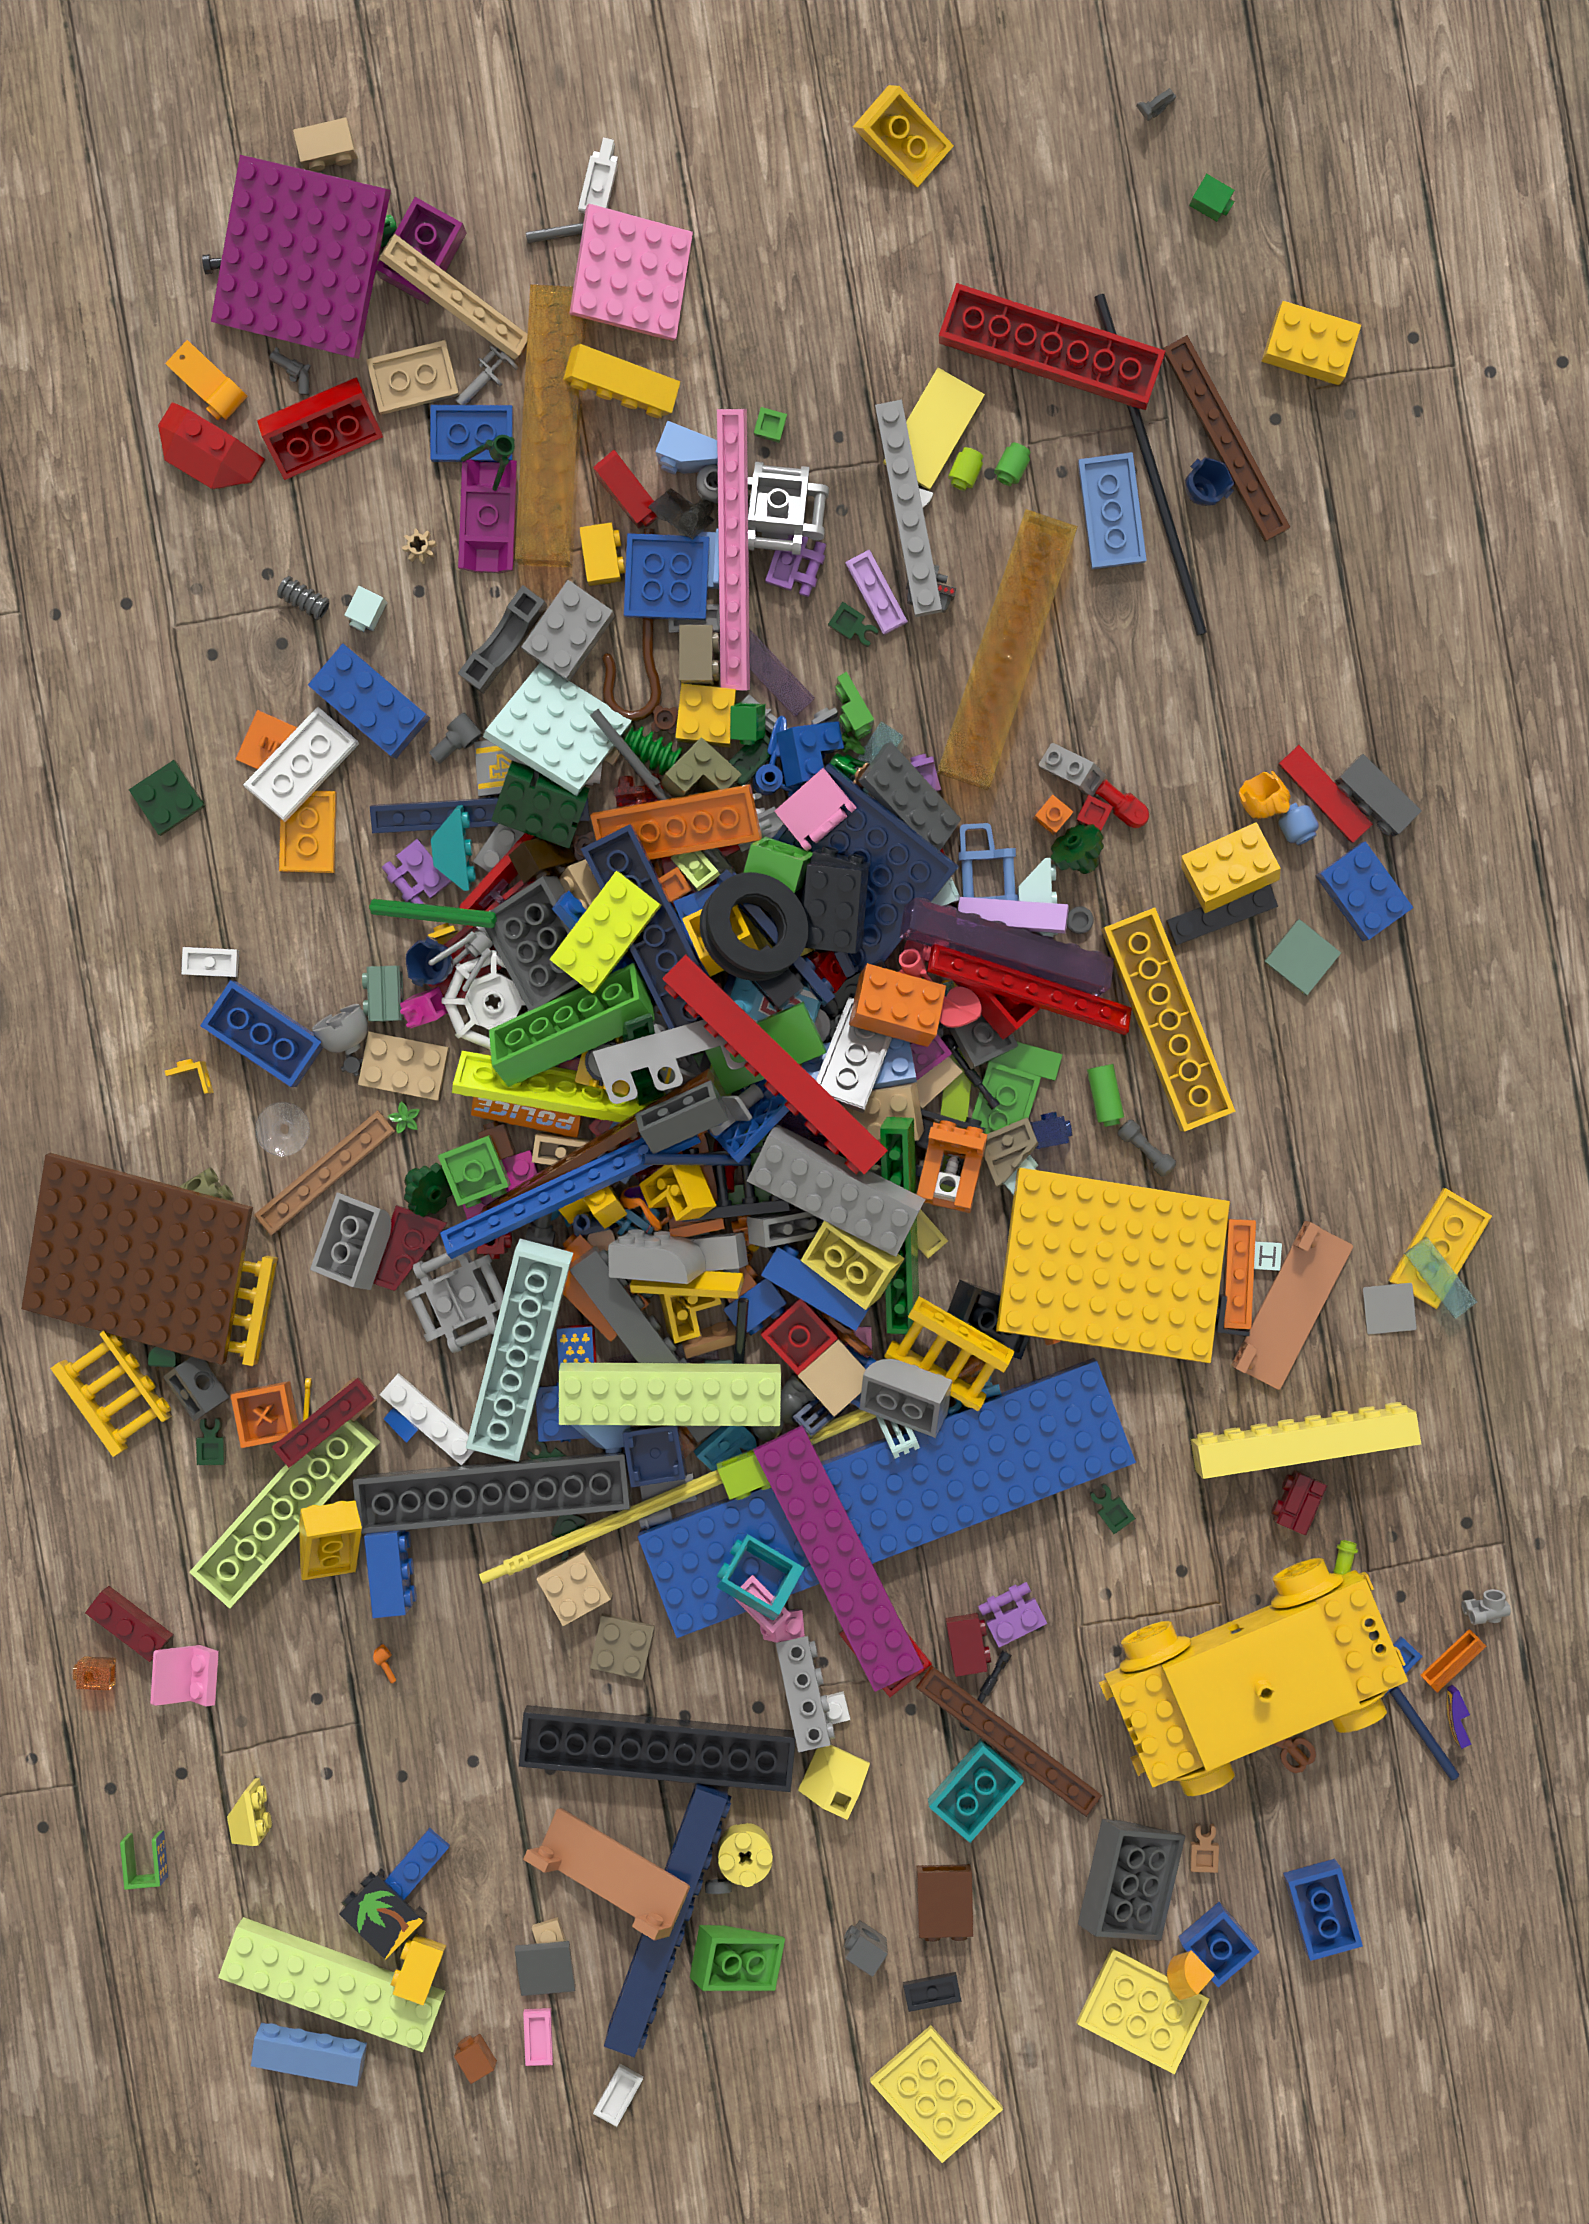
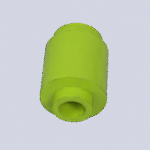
M964 447L963 451L958 453L948 475V478L952 481L951 485L962 491H966V488H973L983 466L982 459L984 456L974 449Z

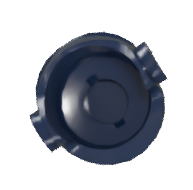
M1204 457L1201 461L1197 458L1190 466L1193 470L1185 479V487L1190 501L1200 506L1215 505L1223 497L1227 499L1234 491L1231 488L1234 482L1224 463Z
M427 936L426 940L417 941L406 953L408 978L415 985L423 987L424 983L430 985L440 984L453 971L454 966L451 954L432 966L428 963L438 954L448 949L447 946L439 944L436 941L437 938Z

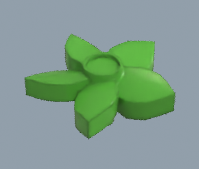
M845 731L841 734L842 740L846 742L843 748L845 753L849 749L863 755L866 750L860 741L852 736L849 737Z
M400 1102L398 1106L399 1113H392L387 1117L394 1122H398L396 1126L397 1134L404 1131L406 1125L410 1129L418 1130L417 1123L413 1119L420 1110L411 1109L408 1111L407 1106Z

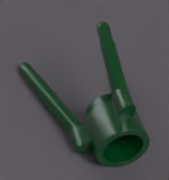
M503 434L498 435L493 441L486 440L483 445L465 454L460 460L465 462L483 451L489 450L491 458L500 463L492 487L494 491H497L505 467L509 463L508 458L515 449V439Z

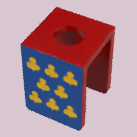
M593 1324L563 1325L556 1329L559 1368L560 1363H597L595 1326Z

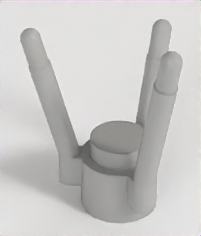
M477 929L475 932L471 931L464 939L438 954L428 963L432 966L463 946L465 949L453 959V966L457 965L469 953L474 958L480 955L481 957L462 988L463 991H467L485 960L493 953L489 949L493 943L482 931Z

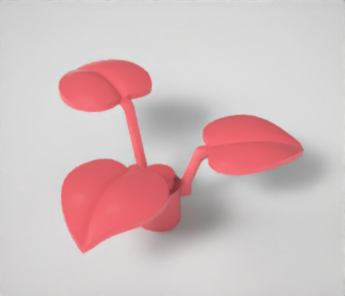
M930 917L913 931L905 943L903 952L899 956V963L902 967V970L899 971L900 973L917 978L924 977L928 981H932V979L927 974L924 963L925 961L929 962L931 946L938 944L949 947L945 933ZM952 988L948 992L947 997L944 996L939 1022L946 1027L956 1028L976 1021L982 1012L978 997L968 988Z

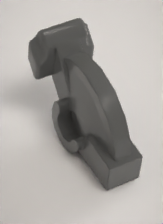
M1169 88L1156 96L1151 102H1139L1136 107L1146 120L1150 121L1152 117L1155 118L1166 109V106L1175 100L1176 95Z

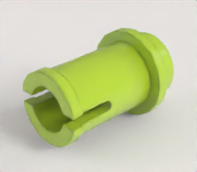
M1341 1540L1340 1544H1337L1339 1551L1333 1570L1334 1573L1344 1575L1351 1572L1354 1555L1358 1553L1356 1543Z

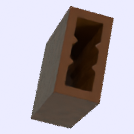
M916 1865L919 1938L935 1942L939 1941L940 1938L951 1937L954 1941L967 1940V1937H973L971 1865Z

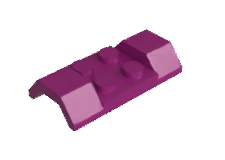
M470 459L462 462L459 569L479 573H505L513 571L517 461H509L497 491H494L492 487L500 463L478 462Z

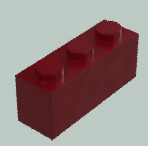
M110 1586L99 1593L85 1612L90 1618L149 1662L153 1660L154 1651L162 1650L174 1635Z

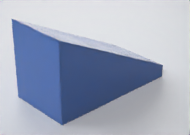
M394 1407L384 1417V1420L406 1443L419 1430Z

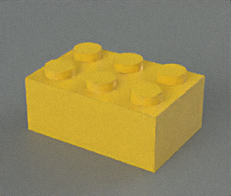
M1282 301L1277 309L1261 362L1340 385L1346 376L1361 324Z
M1257 822L1181 856V868L1204 913L1280 880L1281 868Z

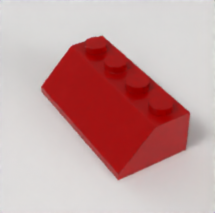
M357 377L257 420L261 436L284 480L383 438L381 429Z

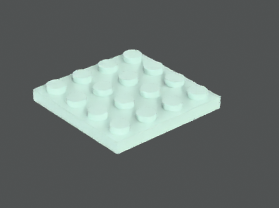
M539 663L485 730L483 737L577 796L614 748L612 742L590 715L599 709L621 737L629 728L632 720L613 711L607 704L572 682L566 681L542 663Z

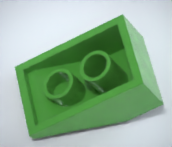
M699 1925L690 1978L702 1991H775L785 1938L783 1936L725 1925Z

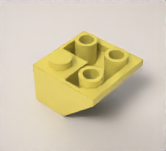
M833 1745L817 1748L798 1791L821 1808L848 1820L860 1794L870 1762Z
M255 1778L227 1816L232 1844L257 1846L272 1826L271 1815L269 1812H266L264 1804L267 1801V1792L265 1786H261L260 1778Z

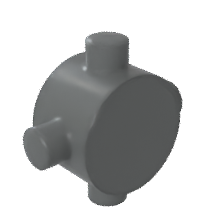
M351 1054L345 1055L347 1059L344 1061V1066L341 1067L342 1072L353 1073L355 1077L360 1075L358 1071L361 1069L363 1058L358 1059L352 1057Z

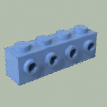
M261 2023L254 2038L251 2066L357 2087L364 2069L367 2043L357 2041L356 2039H344L329 2034L308 2032L299 2028L282 2027L273 2023Z

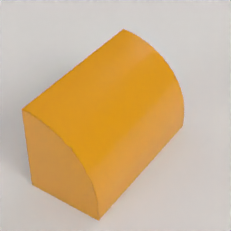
M1191 1950L1174 1956L1167 1970L1169 1987L1179 2000L1198 1995L1214 1976L1213 1972Z

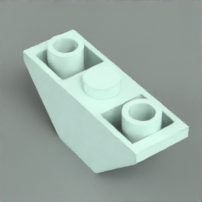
M1045 858L1017 887L1019 901L1057 904V893L1052 892L1051 881H1056V865L1051 864V858ZM1035 931L1045 942L1052 941L1053 935H1058V933Z

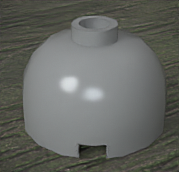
M359 1004L340 1009L342 1013L333 1017L330 1014L313 1026L312 1032L321 1041L323 1048L334 1053L345 1051L347 1055L361 1048L359 1043L366 1037L368 1021Z

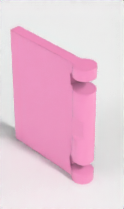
M822 768L774 812L799 841L803 849L809 851L812 846L805 839L806 837L810 836L813 842L818 843L847 817L846 813L841 809L844 804L850 812H853L856 806L848 799L827 771Z

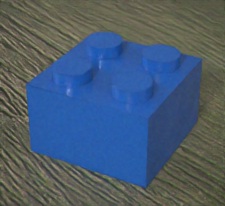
M1220 1902L1215 1904L1178 1936L1183 1948L1187 1952L1191 1950L1213 1972L1214 1976L1211 1980L1218 1988L1259 1953L1255 1942Z

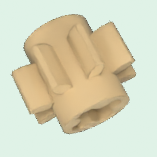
M415 528L412 536H404L408 542L406 546L402 547V550L404 552L411 551L408 558L411 562L418 558L422 564H425V558L428 556L435 557L431 547L437 546V543L433 540L428 541L431 535L429 531L422 535ZM422 541L424 544L421 548L422 551L418 552L415 547L418 546L417 542Z

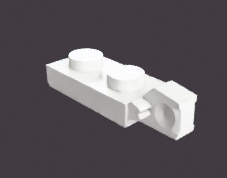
M603 137L600 152L594 151L593 156H590L578 207L579 213L585 214L588 204L608 208L618 167V157L613 156L615 144L612 139Z

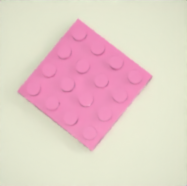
M588 204L585 211L569 314L674 341L677 337L693 232Z

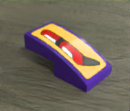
M1453 1685L1448 1686L1446 1695L1448 1722L1455 1743L1463 1749L1472 1745L1461 1722V1719L1470 1714L1459 1690Z

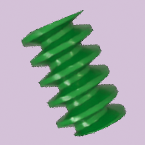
M633 726L624 741L637 757L640 756V761L644 765L650 761V770L653 771L660 766L659 775L663 776L679 760L682 747L673 752V742L670 741L664 747L662 746L663 737H659L654 742V732L651 731L648 735L643 736L644 727L641 726L635 732Z

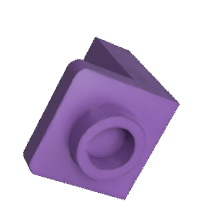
M926 754L910 758L911 764L936 792L941 791L934 766V758H927Z

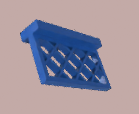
M766 1079L753 1083L761 1089L764 1098L748 1109L752 1119L750 1121H735L718 1136H713L738 1163L790 1111L784 1105L787 1100L780 1093L775 1097L764 1086L767 1082Z

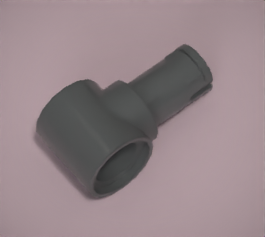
M462 713L447 726L448 732L446 737L429 753L441 764L457 748L460 750L462 747L467 749L472 746L483 733L466 713Z
M552 1212L534 1220L531 1227L527 1229L525 1240L554 1247L556 1232L552 1231L553 1226L550 1225Z

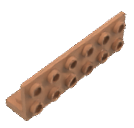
M1304 1221L1251 1325V1329H1249L1250 1336H1245L1231 1366L1278 1390L1281 1389L1348 1259L1353 1245L1311 1222Z
M562 1808L556 1810L542 1845L538 1848L528 1849L523 1859L544 1873L559 1870L634 1916L635 1921L632 1927L653 1940L670 1936L690 1889L689 1884Z

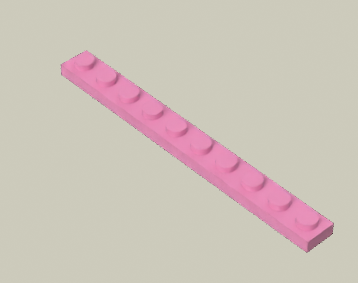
M717 409L721 688L750 690L747 409Z

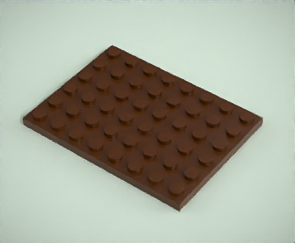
M48 1153L45 1155L21 1309L223 1365L227 1361L253 1207L54 1153Z

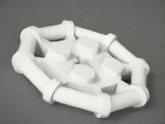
M491 950L493 953L485 960L481 967L483 968L491 964V973L474 979L465 998L456 997L464 978L468 979L470 972H472L480 957L463 964L458 963L455 966L456 971L445 997L442 998V1004L445 1005L455 1029V1036L458 1039L461 1037L487 1048L490 1052V1038L469 1029L476 1024L490 1030L516 1018L521 1006L526 1005L513 980L496 973V964L506 968L497 950ZM491 994L501 998L497 1009H493L492 1006H487L485 1003L489 1000V995ZM456 1004L465 1005L470 1020L465 1025Z

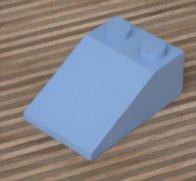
M667 421L655 451L658 464L662 465V470L671 474H676L677 471L687 474L698 473L705 466L711 464L718 465L717 440Z

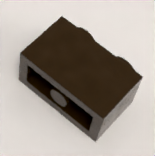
M540 838L522 842L508 855L523 883L536 881L542 876H557L559 878L565 869L576 861L570 848Z

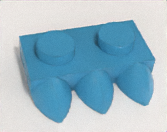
M721 1426L693 1452L713 1472L717 1470V1463L742 1454L739 1449L740 1447L750 1451L755 1449L757 1445L754 1436L745 1426Z

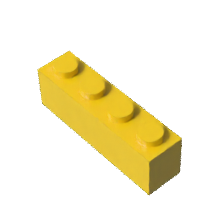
M582 344L571 348L563 380L571 382L570 386L575 389L596 391V396L602 399L612 400V398L621 401L622 406L630 409L642 408L646 410L647 415L654 418H662V416L672 413L681 382Z

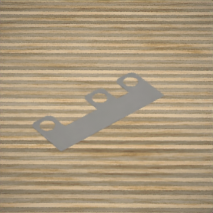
M705 1020L593 1051L608 1097L614 1104L633 1100L637 1097V1089L630 1073L635 1070L648 1067L655 1087L663 1091L680 1086L683 1082L676 1058L721 1046L729 1068H742L747 1061L745 1060L742 1063L734 1062L730 1058V1052L724 1047L727 1041L720 1035L716 1038L713 1037L703 1027L707 1023ZM663 1067H670L675 1072V1080L670 1084H664L658 1079V1071ZM618 1080L626 1081L630 1086L629 1094L625 1097L614 1095L612 1092L614 1082Z

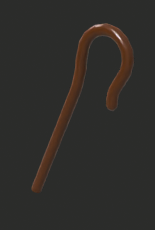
M652 528L644 529V534H654L655 529ZM643 618L642 621L643 660L651 689L650 700L643 708L629 711L624 710L617 704L613 694L616 677L615 661L609 653L604 654L602 657L605 666L602 690L604 703L613 711L632 720V722L644 720L653 714L656 706L660 704L662 690L653 656V618Z

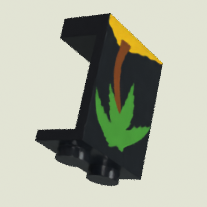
M380 1868L376 1874L371 1871L360 1882L363 1887L357 1893L351 1891L342 1900L341 1904L344 1906L339 1915L386 1960L424 1921L427 1913L420 1906L414 1910L382 1879L385 1871Z

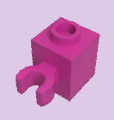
M439 987L415 994L400 1003L402 1008L400 1013L404 1015L408 1022L406 1024L407 1028L411 1029L435 1021L448 1013L445 1005L442 1004L443 995Z

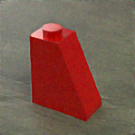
M615 450L611 451L593 466L597 480L638 529L643 525L648 527L658 518L656 515L659 512L658 505Z

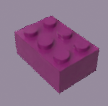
M414 197L394 234L446 272L467 232L462 222ZM379 261L376 272L380 279L428 305L431 297L383 261Z

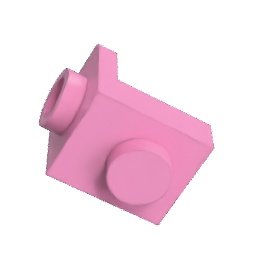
M789 1610L791 1615L771 1635L760 1625L763 1639L778 1643L805 1637L802 1610Z

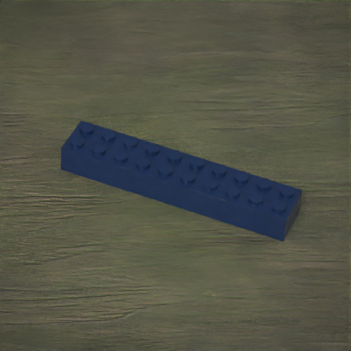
M695 1783L664 1869L689 1884V1892L669 1937L653 1940L641 1933L607 2028L604 2047L634 2058L637 2050H643L649 2024L653 2023L657 2011L656 2007L659 1999H656V1997L661 1999L665 1990L668 1975L665 1972L671 1973L677 1951V1948L674 1947H680L686 1926L684 1920L689 1922L694 1908L695 1897L693 1895L698 1896L702 1887L704 1876L702 1869L708 1870L713 1855L711 1844H717L722 1830L723 1821H720L721 1817L726 1819L730 1809L732 1796L728 1795L729 1786Z

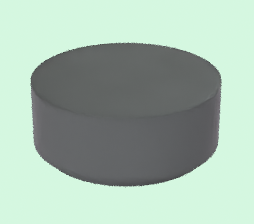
M1079 906L1068 912L1067 927L1071 932L1083 934L1092 928L1094 917L1088 908Z
M710 1879L705 1882V1893L707 1894L732 1892V1882L728 1879Z

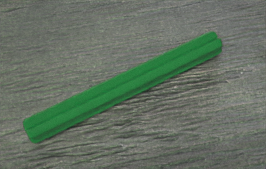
M372 899L369 905V910L373 915L494 928L497 922L496 914L489 911L383 899Z

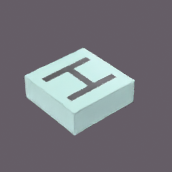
M1255 1241L1254 1269L1280 1271L1282 1243Z

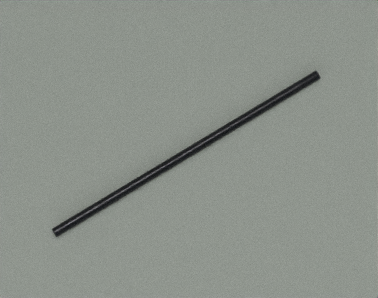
M1099 294L1094 299L1103 329L1117 335L1105 294ZM1127 405L1196 635L1200 636L1206 634L1207 630L1140 409Z

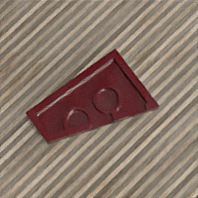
M396 1205L391 1218L390 1236L373 1284L396 1291L413 1269V1265L418 1263L448 1222L428 1215L421 1217L414 1214L408 1208Z

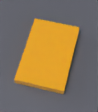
M314 791L286 822L280 818V872L335 873L336 791Z

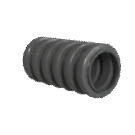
M291 576L284 578L277 590L278 598L282 599L284 597L285 602H292V606H299L301 611L306 610L307 615H314L316 620L321 619L325 615L330 604L327 597L322 598V594H315L313 589L308 590L306 585H300L298 580L293 581Z

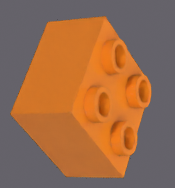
M290 1381L240 1390L231 1394L241 1448L279 1441L299 1425Z

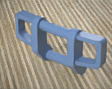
M988 823L961 825L959 829L960 852H958V860L961 861L963 897L1019 901L1018 895L1015 893L1014 857H1016V848L995 850L991 825ZM984 829L987 833L989 850L966 851L965 831ZM1003 859L1005 895L974 897L972 861ZM965 926L967 934L992 933L996 930L995 928H972Z

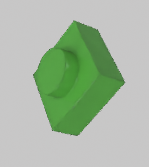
M761 407L754 436L780 443L787 414Z

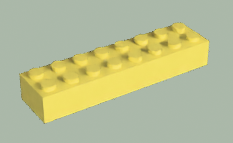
M1401 1402L1385 1404V1409L1375 1410L1373 1406L1362 1407L1358 1409L1359 1413L1348 1414V1411H1337L1331 1413L1332 1417L1321 1418V1415H1311L1304 1417L1305 1421L1294 1422V1419L1278 1421V1426L1267 1427L1266 1423L1251 1425V1430L1240 1431V1428L1225 1429L1224 1434L1213 1435V1432L1199 1433L1196 1439H1191L1195 1470L1203 1479L1420 1445L1421 1439L1416 1411L1408 1408L1407 1405H1402Z

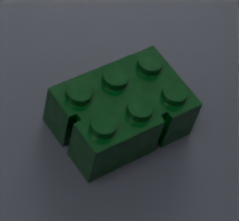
M512 760L491 821L570 848L590 788L584 786L576 796L541 773L535 787L530 786L535 769Z

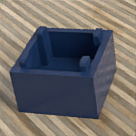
M646 1425L624 1429L622 1434L631 1487L686 1479L687 1470L680 1426Z

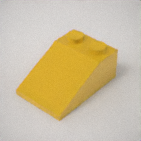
M888 85L853 126L854 130L872 149L917 188L954 146L900 86Z
M338 1501L334 1504L311 1505L301 1509L299 1538L302 1581L356 1572L362 1531L356 1501Z

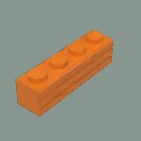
M1469 1629L1420 1676L1438 1693L1487 1646Z

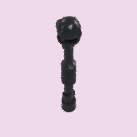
M944 1035L941 1038L963 1068L965 1076L974 1087L979 1089L987 1100V1105L990 1109L993 1110L1000 1105L996 1097L993 1098L983 1085V1080L975 1069L971 1070L961 1056L953 1036Z
M1004 1650L1000 1653L992 1674L988 1675L980 1689L981 1693L977 1700L981 1703L984 1702L986 1696H989L998 1681L999 1673L1004 1669L1012 1656L1010 1653ZM960 1722L962 1729L970 1731L968 1727Z

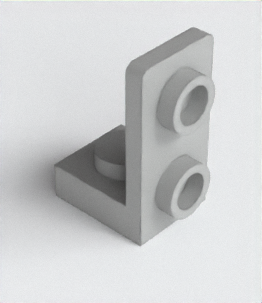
M1055 743L1050 744L1039 762V766L1042 769L1074 784L1087 796H1094L1095 791L1106 776L1094 762Z

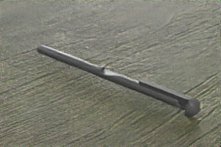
M595 710L590 717L659 801L671 799L659 786L660 781L649 772L600 710ZM718 848L701 850L720 874L726 869L731 874L733 872L736 873L734 866L731 865Z

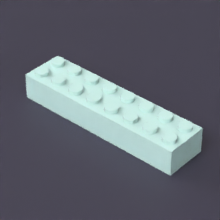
M519 1239L514 1252L466 1444L467 1449L519 1462L573 1252Z

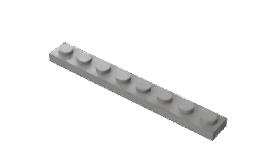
M902 399L877 404L875 408L915 617L942 612Z

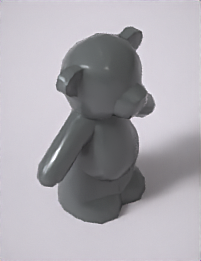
M793 1373L781 1390L780 1426L750 1427L753 1428V1432L758 1438L769 1442L779 1437L784 1423L798 1425L792 1421L793 1416L803 1406L817 1397L798 1375ZM806 1414L802 1419L806 1421L810 1416Z

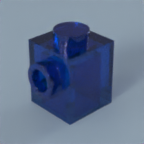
M1057 1112L1041 1114V1120L1030 1122L1039 1143L1035 1149L1069 1143L1068 1137L1073 1136L1070 1120L1065 1121L1064 1116H1057Z

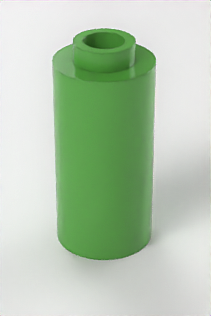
M1114 1064L1087 1069L1098 1123L1103 1122L1104 1127L1120 1124L1119 1118L1124 1117Z

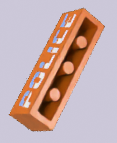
M473 1097L471 1115L483 1119L500 1121L578 1138L583 1122V1116Z

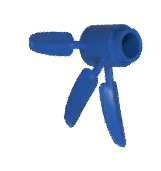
M784 716L777 718L768 746V754L771 755L770 763L761 766L753 777V787L761 795H772L778 788L788 791V796L791 797L802 787L801 785L786 787L782 783L783 770L781 771L775 766L776 756L780 757L776 733L787 729V720ZM764 776L771 777L773 782H767Z

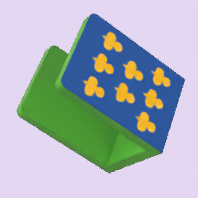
M164 1830L158 1831L152 1838L155 1874L137 1875L133 1833H128L120 1842L124 1890L161 1886L168 1877Z

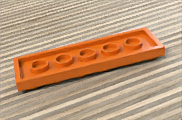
M751 784L600 811L590 815L596 841L631 824L635 828L649 859L758 841L762 838Z

